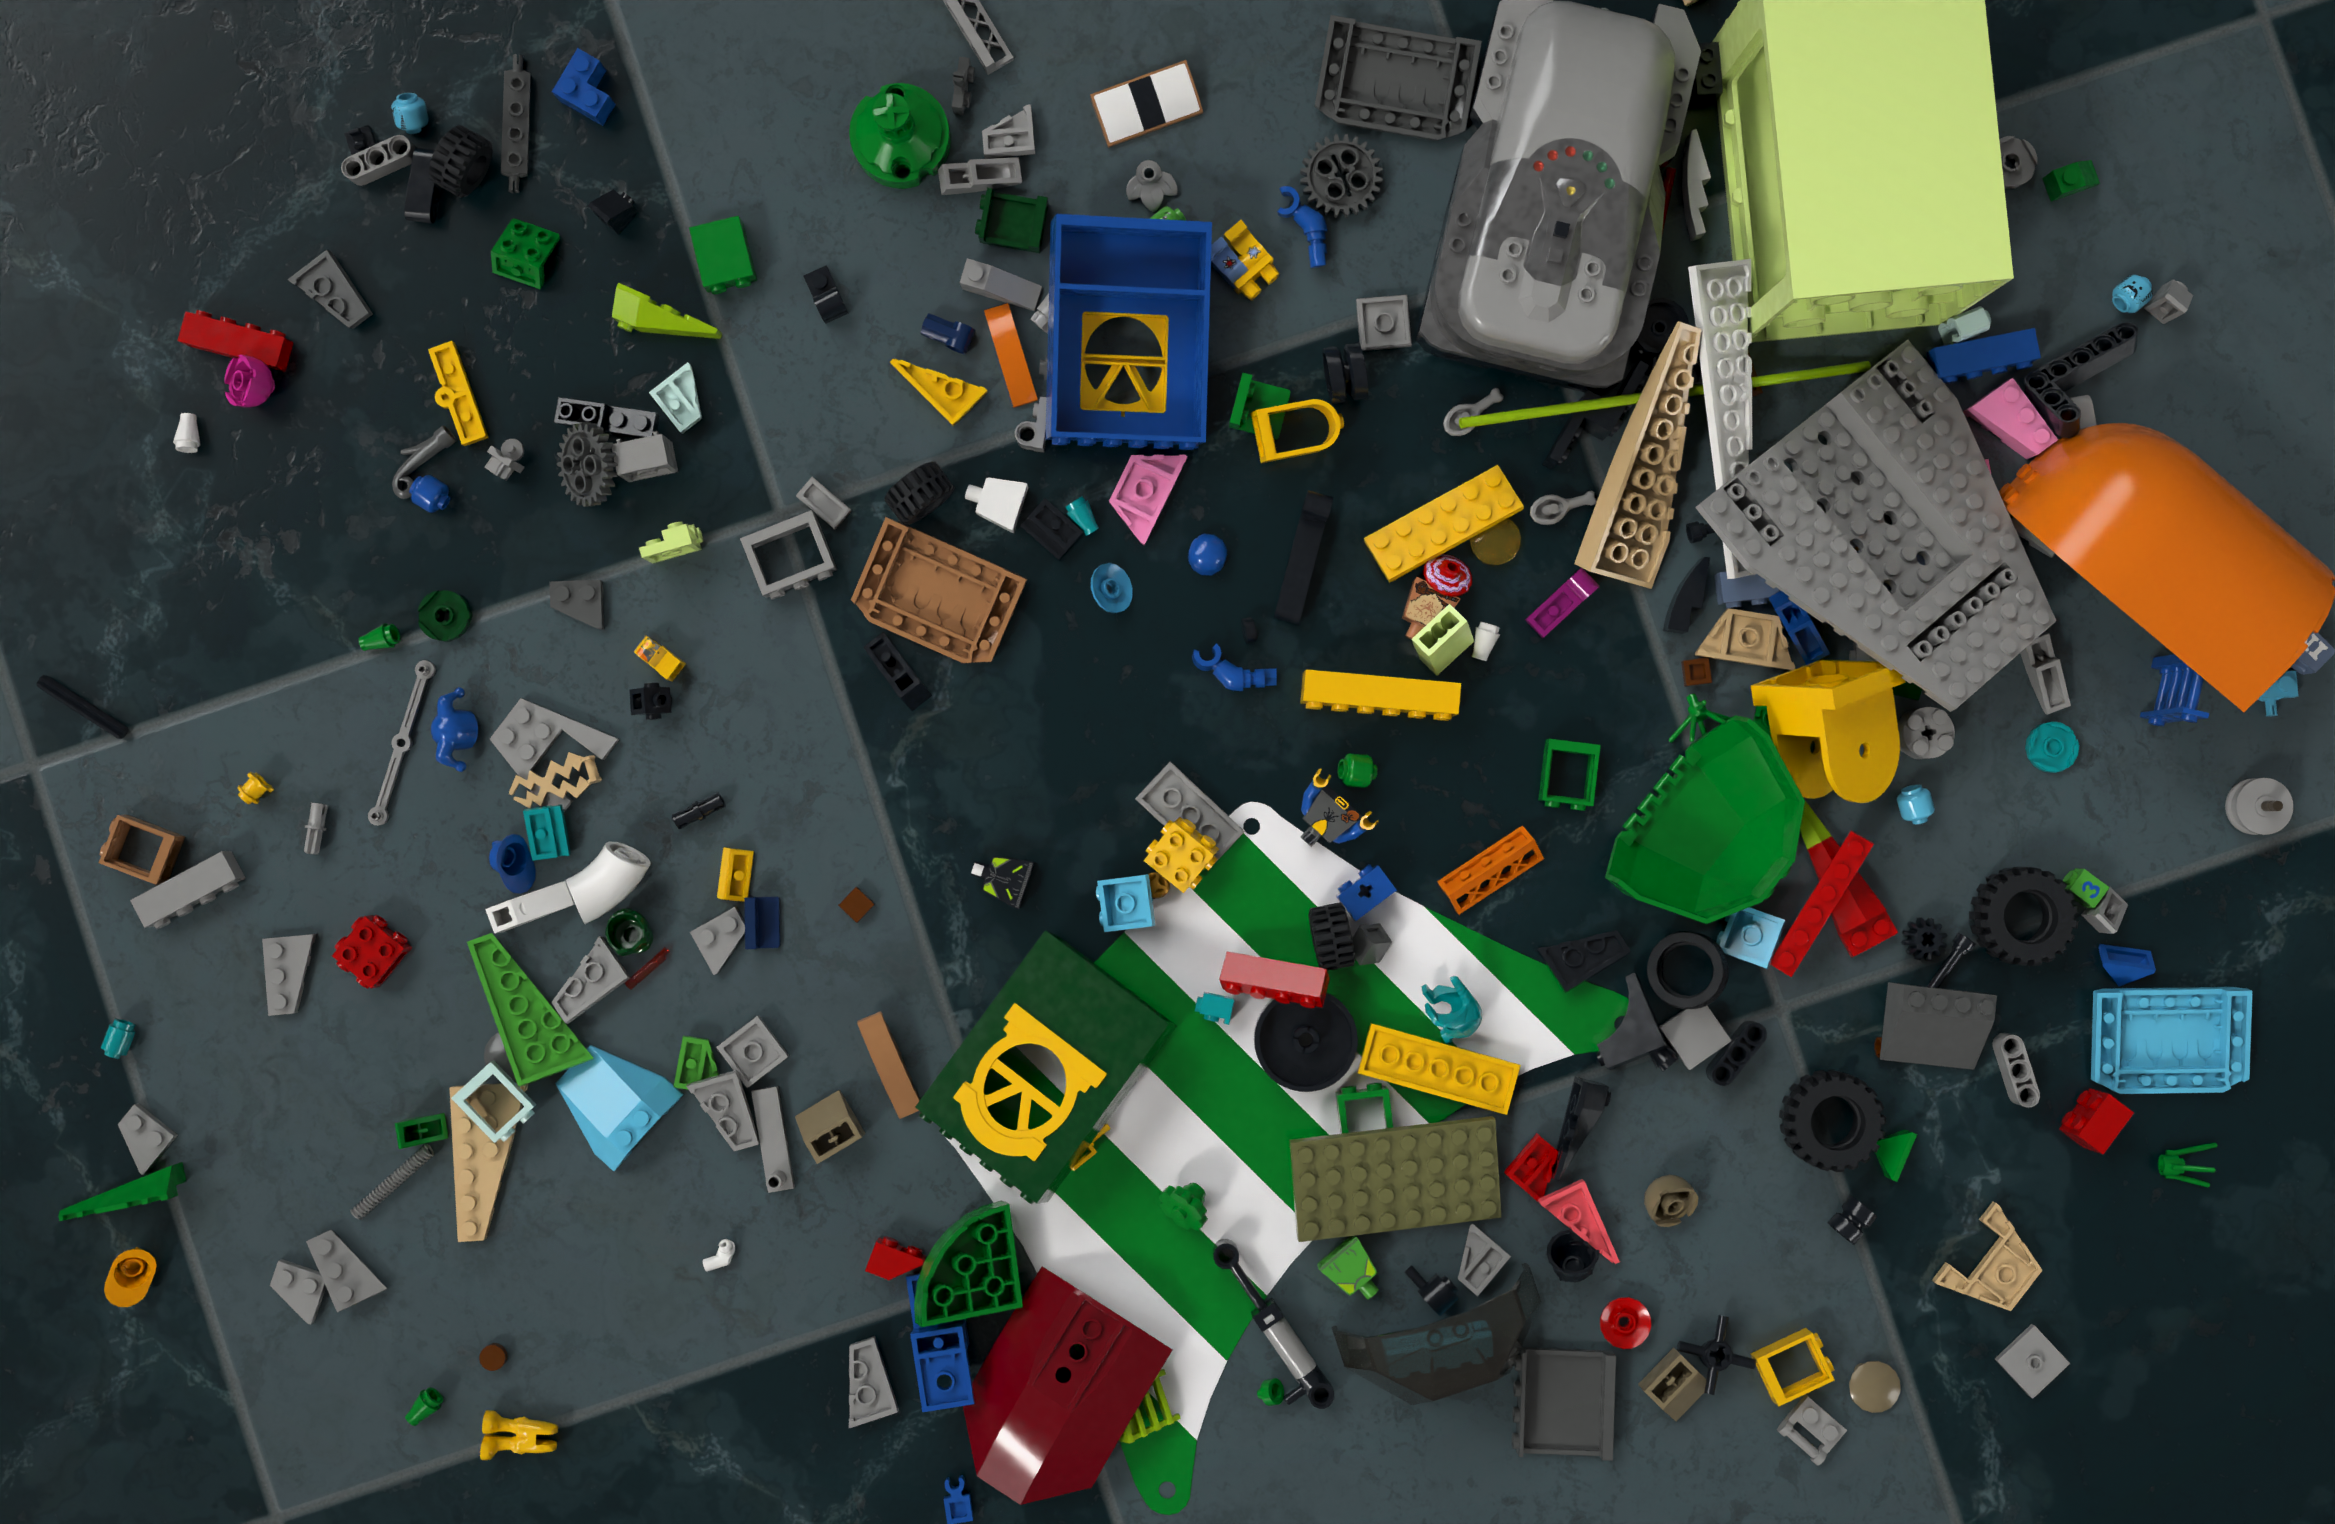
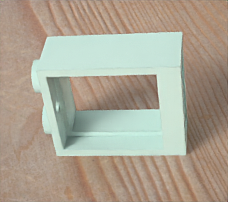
M494 1060L486 1065L451 1098L494 1143L499 1139L503 1142L506 1141L515 1132L512 1127L519 1121L524 1124L535 1114L532 1109L537 1105ZM493 1074L524 1106L498 1132L466 1101Z

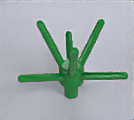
M1690 694L1686 697L1690 705L1688 707L1689 716L1669 738V742L1672 743L1690 722L1689 741L1694 742L1696 722H1698L1701 734L1704 736L1707 734L1703 722L1705 719L1710 717L1722 724L1731 717L1707 710L1705 706L1707 704L1706 700L1699 702L1696 694Z

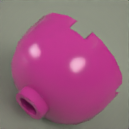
M238 355L240 358H233L226 370L224 384H229L230 391L225 392L226 398L230 404L238 407L259 406L274 391L275 382L269 367L261 360L251 356Z

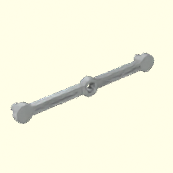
M420 661L415 667L417 679L400 732L393 737L391 742L394 750L376 806L370 809L368 813V819L373 825H384L389 819L388 803L404 754L413 745L410 735L428 679H431L436 673L435 665L430 661ZM400 739L405 740L403 747H400L398 744Z

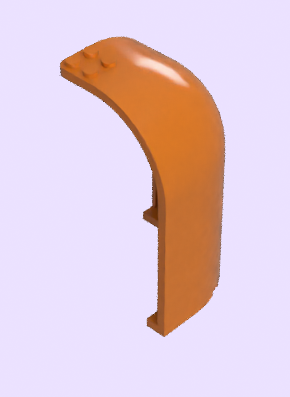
M2109 423L2080 429L2076 436L2071 438L2062 437L2037 455L2029 464L2023 465L2018 470L2017 477L2010 484H2005L1999 491L2006 510L2243 712L2262 696L2303 654L2308 647L2305 641L2312 632H2319L2332 607L2335 597V587L2332 585V582L2335 580V576L2328 566L2199 456L2173 438L2149 427L2136 424Z

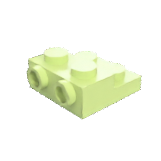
M675 522L667 525L668 529L661 531L664 541H661L659 538L645 542L646 546L639 548L643 559L656 563L702 550L700 543L703 542V536L700 528H696L694 524L688 525L683 524V522Z

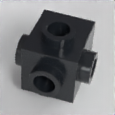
M644 683L643 688L629 690L631 715H646V720L662 719L661 714L672 713L670 687H660L659 683Z

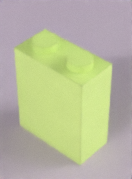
M1450 604L1411 639L1419 659L1436 676L1474 642L1467 620Z

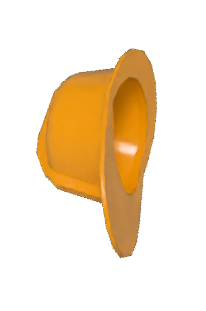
M136 1247L135 1249L124 1251L116 1257L104 1286L105 1296L111 1304L118 1307H129L137 1304L145 1297L157 1266L155 1258L149 1252Z

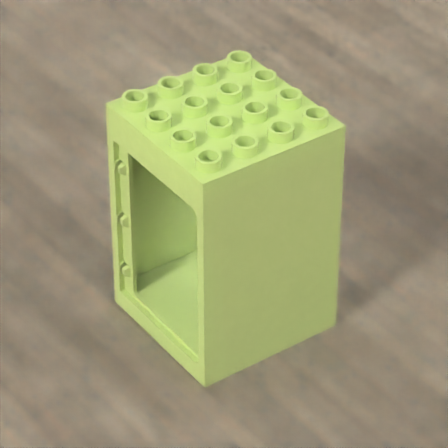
M1740 0L1712 42H1719L1723 93L1717 100L1732 258L1733 261L1751 259V292H1748V307H1751L1752 317L1748 318V333H1752V343L1937 326L1947 322L1949 318L1959 315L2014 279L1985 0Z

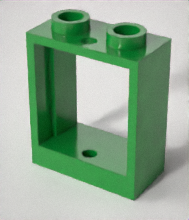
M1546 739L1538 801H1545V806L1560 808L1561 803L1571 804L1570 809L1586 811V806H1594L1600 745ZM1553 751L1588 755L1583 799L1548 795Z
M1382 1083L1366 1084V1089L1356 1090V1086L1341 1087V1092H1335L1340 1134L1349 1133L1345 1101L1382 1096L1386 1128H1394L1387 1086H1382Z

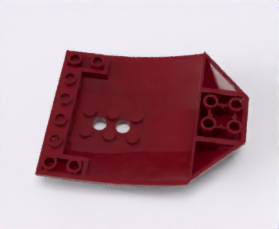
M1043 1266L1022 1297L1023 1307L1014 1310L972 1382L975 1403L963 1406L977 1477L1020 1505L1093 1487L1122 1434L1173 1351L1170 1347ZM1076 1344L1082 1345L1085 1349L1084 1356L1079 1360H1074L1070 1355L1072 1346ZM1061 1367H1067L1071 1371V1378L1066 1383H1061L1056 1378V1373Z

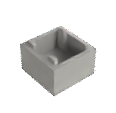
M658 431L653 432L654 436L622 442L621 439H616L617 443L613 444L612 452L616 453L614 462L618 464L616 466L617 475L627 482H633L678 472L673 443L663 434H659Z

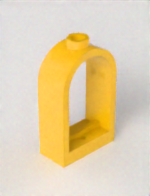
M1319 399L1258 409L1251 413L1261 463L1324 450L1336 441L1340 429L1344 428L1342 414H1338L1332 405ZM1302 408H1315L1325 415L1329 424V433L1321 445L1282 453L1276 452L1269 415Z

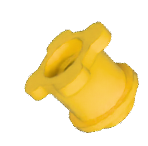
M249 772L247 774L249 777L248 781L243 786L239 785L237 787L240 791L238 796L247 804L252 802L258 804L260 802L259 798L266 791L272 792L274 788L260 774Z

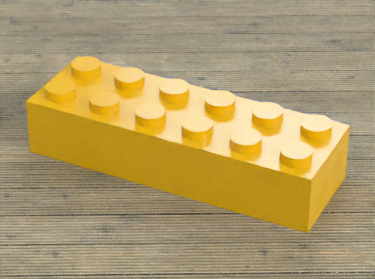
M1305 670L1302 678L1300 703L1306 704V709L1321 710L1324 705L1331 706V711L1346 712L1349 708H1357V713L1372 714L1374 710H1381L1384 716H1398L1400 712L1408 713L1409 718L1423 719L1427 714L1434 715L1433 720L1449 721L1452 720L1453 716L1459 714L1461 683Z

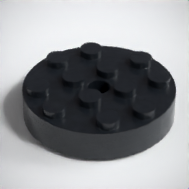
M1326 992L1323 1007L1315 1006V1008H1306L1300 1005V1003L1295 1002L1283 1004L1275 999H1271L1259 1014L1254 1029V1048L1262 1068L1276 1083L1294 1091L1313 1092L1335 1084L1349 1070L1357 1052L1358 1035L1353 1017L1343 1003L1328 992ZM1307 1032L1310 1033L1313 1037L1311 1044L1308 1046L1300 1045L1298 1039L1300 1035Z

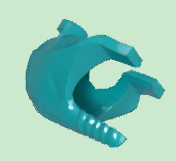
M1457 976L1450 977L1454 988L1438 985L1431 990L1427 984L1421 986L1423 995L1431 1004L1435 1005L1443 1001L1451 1005L1450 1013L1439 1014L1436 1013L1429 1003L1425 1004V1011L1433 1024L1443 1027L1440 1030V1034L1446 1044L1451 1043L1453 1038L1471 1036L1478 1029L1482 1021V1009L1479 1003Z

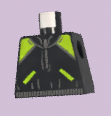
M992 856L990 865L975 861L971 876L984 879L982 891L1016 909H1020L1035 862Z

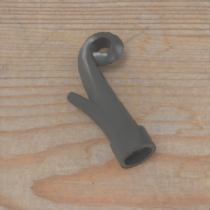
M444 425L437 429L428 440L401 450L400 453L402 455H412L398 469L393 478V491L399 498L407 499L411 497L409 490L414 481L409 475L444 448L448 449L457 441L453 433ZM403 482H406L408 485L405 491L402 489Z

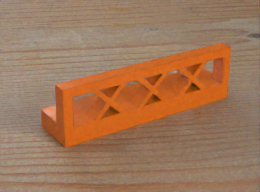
M1522 825L1437 882L1449 898L1455 911L1461 914L1542 861L1544 857L1535 839ZM1533 850V856L1526 860H1522L1526 853ZM1511 865L1510 871L1501 874L1503 868ZM1487 879L1490 880L1487 886L1480 888L1482 882ZM1464 894H1469L1466 900L1458 904L1456 899Z

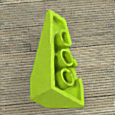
M617 284L612 317L618 322V327L628 332H632L635 329L647 333L721 339L722 333L717 328L686 314L683 317L679 311L666 304L657 306V302L650 299V296L623 284Z

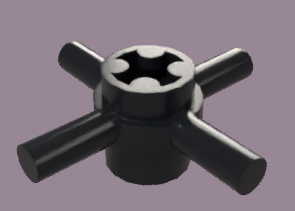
M1721 1315L1718 1316L1714 1339L1705 1342L1702 1346L1679 1341L1677 1345V1351L1699 1356L1702 1363L1709 1368L1704 1393L1711 1395L1715 1394L1719 1371L1725 1370L1730 1364L1754 1369L1756 1365V1359L1733 1354L1731 1347L1724 1342L1729 1317ZM1720 1348L1722 1352L1719 1357L1720 1361L1716 1363V1358L1710 1357L1711 1351L1716 1352Z

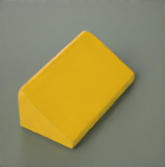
M723 848L717 898L744 902V898L748 897L754 851Z

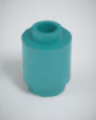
M117 1018L114 1019L113 1024H109L101 1045V1049L105 1050L104 1054L106 1056L120 1059L121 1055L126 1056L136 1033L134 1030L135 1024Z

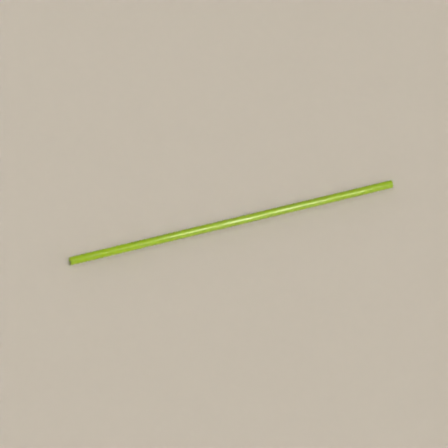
M1869 361L1751 377L1752 388L1867 372L1871 369V364ZM1703 384L1693 385V388L1689 389L1688 397L1703 395ZM1641 393L1459 418L1460 428L1632 405L1637 404Z

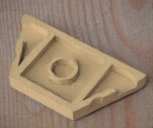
M1727 608L1695 652V656L1788 671L1795 669V664L1791 661L1788 651L1789 646L1786 637L1782 633L1783 627L1780 618L1775 615Z

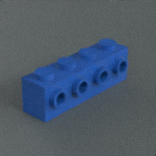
M2035 328L1935 347L1926 353L1928 364L1936 372L1938 379H1941L1945 384L1957 382V378L1966 376L1967 380L1982 377L1983 372L1991 371L1992 375L2007 372V368L2014 366L2017 367V370L2030 368L2033 366L2032 363L2041 358Z

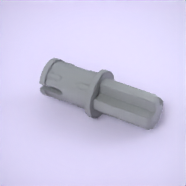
M311 803L308 825H305V828H308L304 852L307 854L316 855L319 853L322 833L326 831L324 826L328 805Z

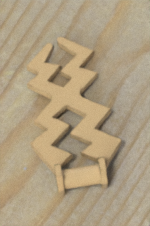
M568 752L564 767L551 760L546 776L543 778L530 770L527 780L516 775L509 794L514 795L519 784L530 790L533 789L534 784L540 786L538 796L527 791L526 799L514 797L515 801L531 808L533 802L542 806L548 792L564 799L567 792L578 798L591 784L600 782L602 778L599 776L594 755L581 757ZM582 763H585L589 780L580 776L577 787L563 780L560 789L552 784L556 773L569 779L573 767L580 772Z

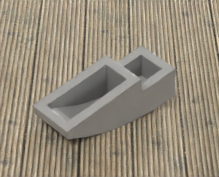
M1019 157L973 159L967 163L942 164L938 169L941 195L986 191L987 187L998 189L1022 183Z
M2044 631L2020 654L2044 713L2050 714L2069 707L2071 704L2060 659L2054 655L2050 634Z

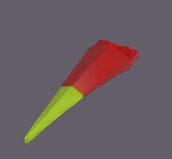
M1805 801L1800 833L1820 881L1840 846ZM1857 871L1831 913L1838 936L1851 958L1898 933L1886 912V908Z

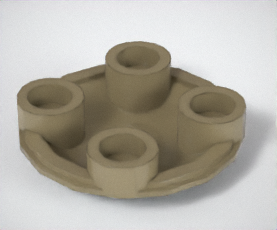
M1879 1361L1857 1364L1849 1382L1852 1401L1862 1410L1871 1413L1883 1412L1891 1408L1898 1400L1901 1391L1900 1379L1896 1371L1888 1364Z

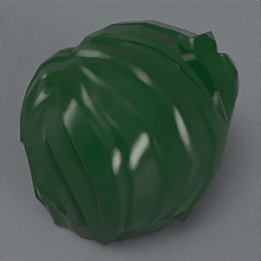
M630 908L620 909V911L618 910L610 916L607 922L606 939L610 947L619 956H626L632 953L640 954L650 948L654 938L646 918L638 911Z

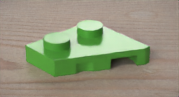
M683 1035L674 1087L688 1089L686 1087L688 1083L719 1075L709 1039Z

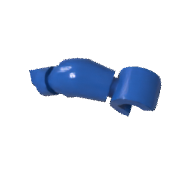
M1290 186L1279 188L1282 196H1290L1294 199V202L1290 208L1283 209L1280 207L1277 211L1278 215L1284 218L1294 216V221L1303 229L1304 235H1307V242L1311 243L1308 246L1310 268L1325 266L1327 244H1324L1323 241L1326 240L1325 233L1328 231L1326 220L1322 214L1305 204L1301 206L1298 192Z
M1217 643L1212 648L1214 659L1210 661L1203 660L1199 655V651L1193 650L1192 660L1194 665L1202 671L1213 669V674L1227 689L1243 691V688H1251V685H1255V688L1277 685L1276 668L1255 669L1254 672H1250V669L1243 670L1242 667H1236L1226 659L1223 661L1220 659L1221 650Z

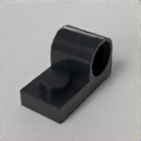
M827 265L804 275L814 303L825 324L849 314Z

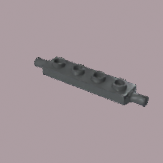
M517 54L513 55V69L504 71L501 174L509 177L508 192L513 193V190L515 193H519L520 178L528 176L531 73L523 70V55H519L518 64Z

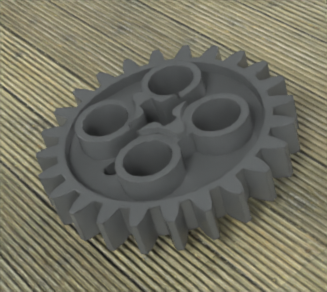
M1335 134L1333 142H1330L1326 136L1323 146L1319 142L1315 143L1316 152L1311 149L1308 150L1307 154L1311 159H1303L1302 164L1308 167L1301 168L1300 170L1301 175L1307 176L1300 179L1301 185H1307L1303 189V195L1311 194L1308 203L1316 201V211L1324 207L1325 216L1329 214L1330 210L1334 211L1335 218L1338 217L1339 212H1343L1344 217L1348 218L1349 211L1351 210L1357 216L1359 212L1358 207L1360 206L1363 210H1367L1368 205L1366 201L1374 203L1375 197L1372 194H1379L1380 188L1376 185L1382 184L1383 179L1377 175L1381 174L1383 169L1375 166L1379 163L1380 158L1372 159L1371 157L1375 150L1366 151V141L1358 145L1357 136L1352 142L1349 141L1348 134H1345L1343 140H1339L1338 135ZM1344 155H1350L1355 162L1345 164L1341 158ZM1331 156L1336 157L1340 174L1346 175L1344 182L1348 191L1351 193L1350 197H1348L1345 192V186L1343 184L1342 178H1336L1338 169L1334 161L1331 159ZM1327 165L1330 167L1331 172L1329 174H1322L1319 172L1318 167ZM1359 178L1363 180L1364 186L1361 188L1354 187L1351 181ZM1337 188L1341 192V196L1331 197L1328 194V190Z
M581 422L573 424V428H567L568 434L562 435L565 443H559L562 452L557 453L561 458V462H558L557 466L562 469L558 476L564 478L561 486H567L565 494L571 495V501H576L577 505H583V507L601 505V502L607 501L606 495L612 494L609 487H615L612 477H617L616 472L613 471V467L618 466L616 462H613V458L616 456L615 452H611L613 442H607L609 434H603V427H598L596 423L591 424V422Z

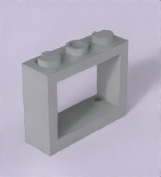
M812 510L740 538L762 596L770 597L771 600L784 596L785 591L793 587L795 590L809 586L808 581L813 579L825 580L833 576L832 572L838 570L817 516ZM810 527L824 563L768 585L754 548Z

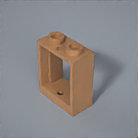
M117 815L110 824L108 840L101 847L99 863L155 885H160L169 880L185 836L130 815ZM131 825L163 837L151 871L118 859Z

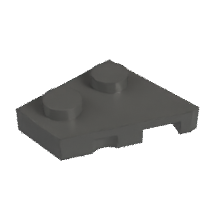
M602 580L549 582L551 608L597 629L604 630Z

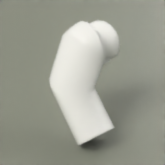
M728 1239L721 1240L717 1254L703 1259V1266L706 1272L729 1265L735 1253V1245L732 1241Z

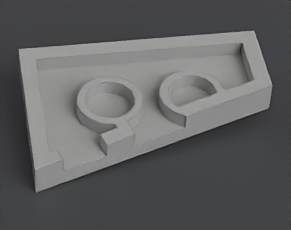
M317 934L262 939L268 1016L298 1013L305 985V973L307 966L310 964V953Z
M602 936L598 937L590 953L585 955L574 975L569 977L551 1002L567 1024L631 978Z
M738 1070L687 1084L688 1090L701 1103L700 1106L715 1122L716 1128L733 1151L759 1145V1136Z

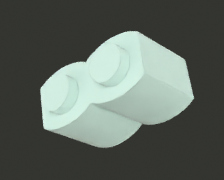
M1979 306L1949 318L1947 322L1939 325L1938 331L1944 345L1964 342L1989 330L1991 317L1987 310Z

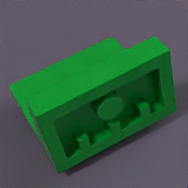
M515 218L511 219L491 250L492 273L541 289L545 283L544 263L560 240V235Z
M1242 373L1229 428L1255 434L1251 413L1258 409L1288 404L1290 390L1252 380V375ZM1285 412L1269 415L1273 438L1276 440L1280 435Z

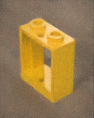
M1807 1328L1750 1353L1751 1357L1756 1359L1758 1372L1772 1401L1778 1407L1835 1381L1831 1373L1834 1371V1367L1827 1356L1824 1357L1820 1350L1823 1347L1820 1337L1817 1333L1813 1334ZM1805 1341L1819 1372L1781 1389L1767 1358Z

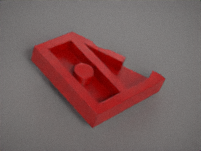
M1536 1133L1506 1168L1504 1173L1538 1202V1199L1544 1197L1547 1183L1551 1181L1552 1166L1556 1162L1558 1151Z

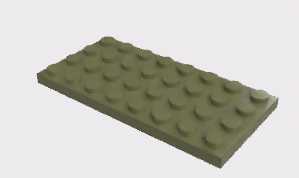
M1493 1116L1289 1140L1298 1242L1501 1218L1496 1120Z

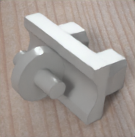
M516 439L506 440L501 446V451L492 445L487 451L492 457L485 465V468L505 481L508 480L514 470L521 473L525 468L516 462L524 455V446Z

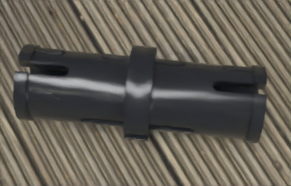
M718 792L705 800L693 802L692 806L672 814V818L678 829H682L692 822L706 819V816L725 808L726 805Z

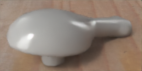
M1498 388L1492 389L1488 396L1475 404H1459L1453 407L1444 419L1445 432L1451 436H1462L1471 432L1475 427L1460 428L1459 418L1480 415L1494 403L1501 402L1504 396L1500 393V390Z
M1591 490L1584 495L1570 499L1552 494L1542 496L1531 506L1530 516L1534 522L1542 525L1555 524L1573 508L1583 505H1595L1597 502L1595 492Z

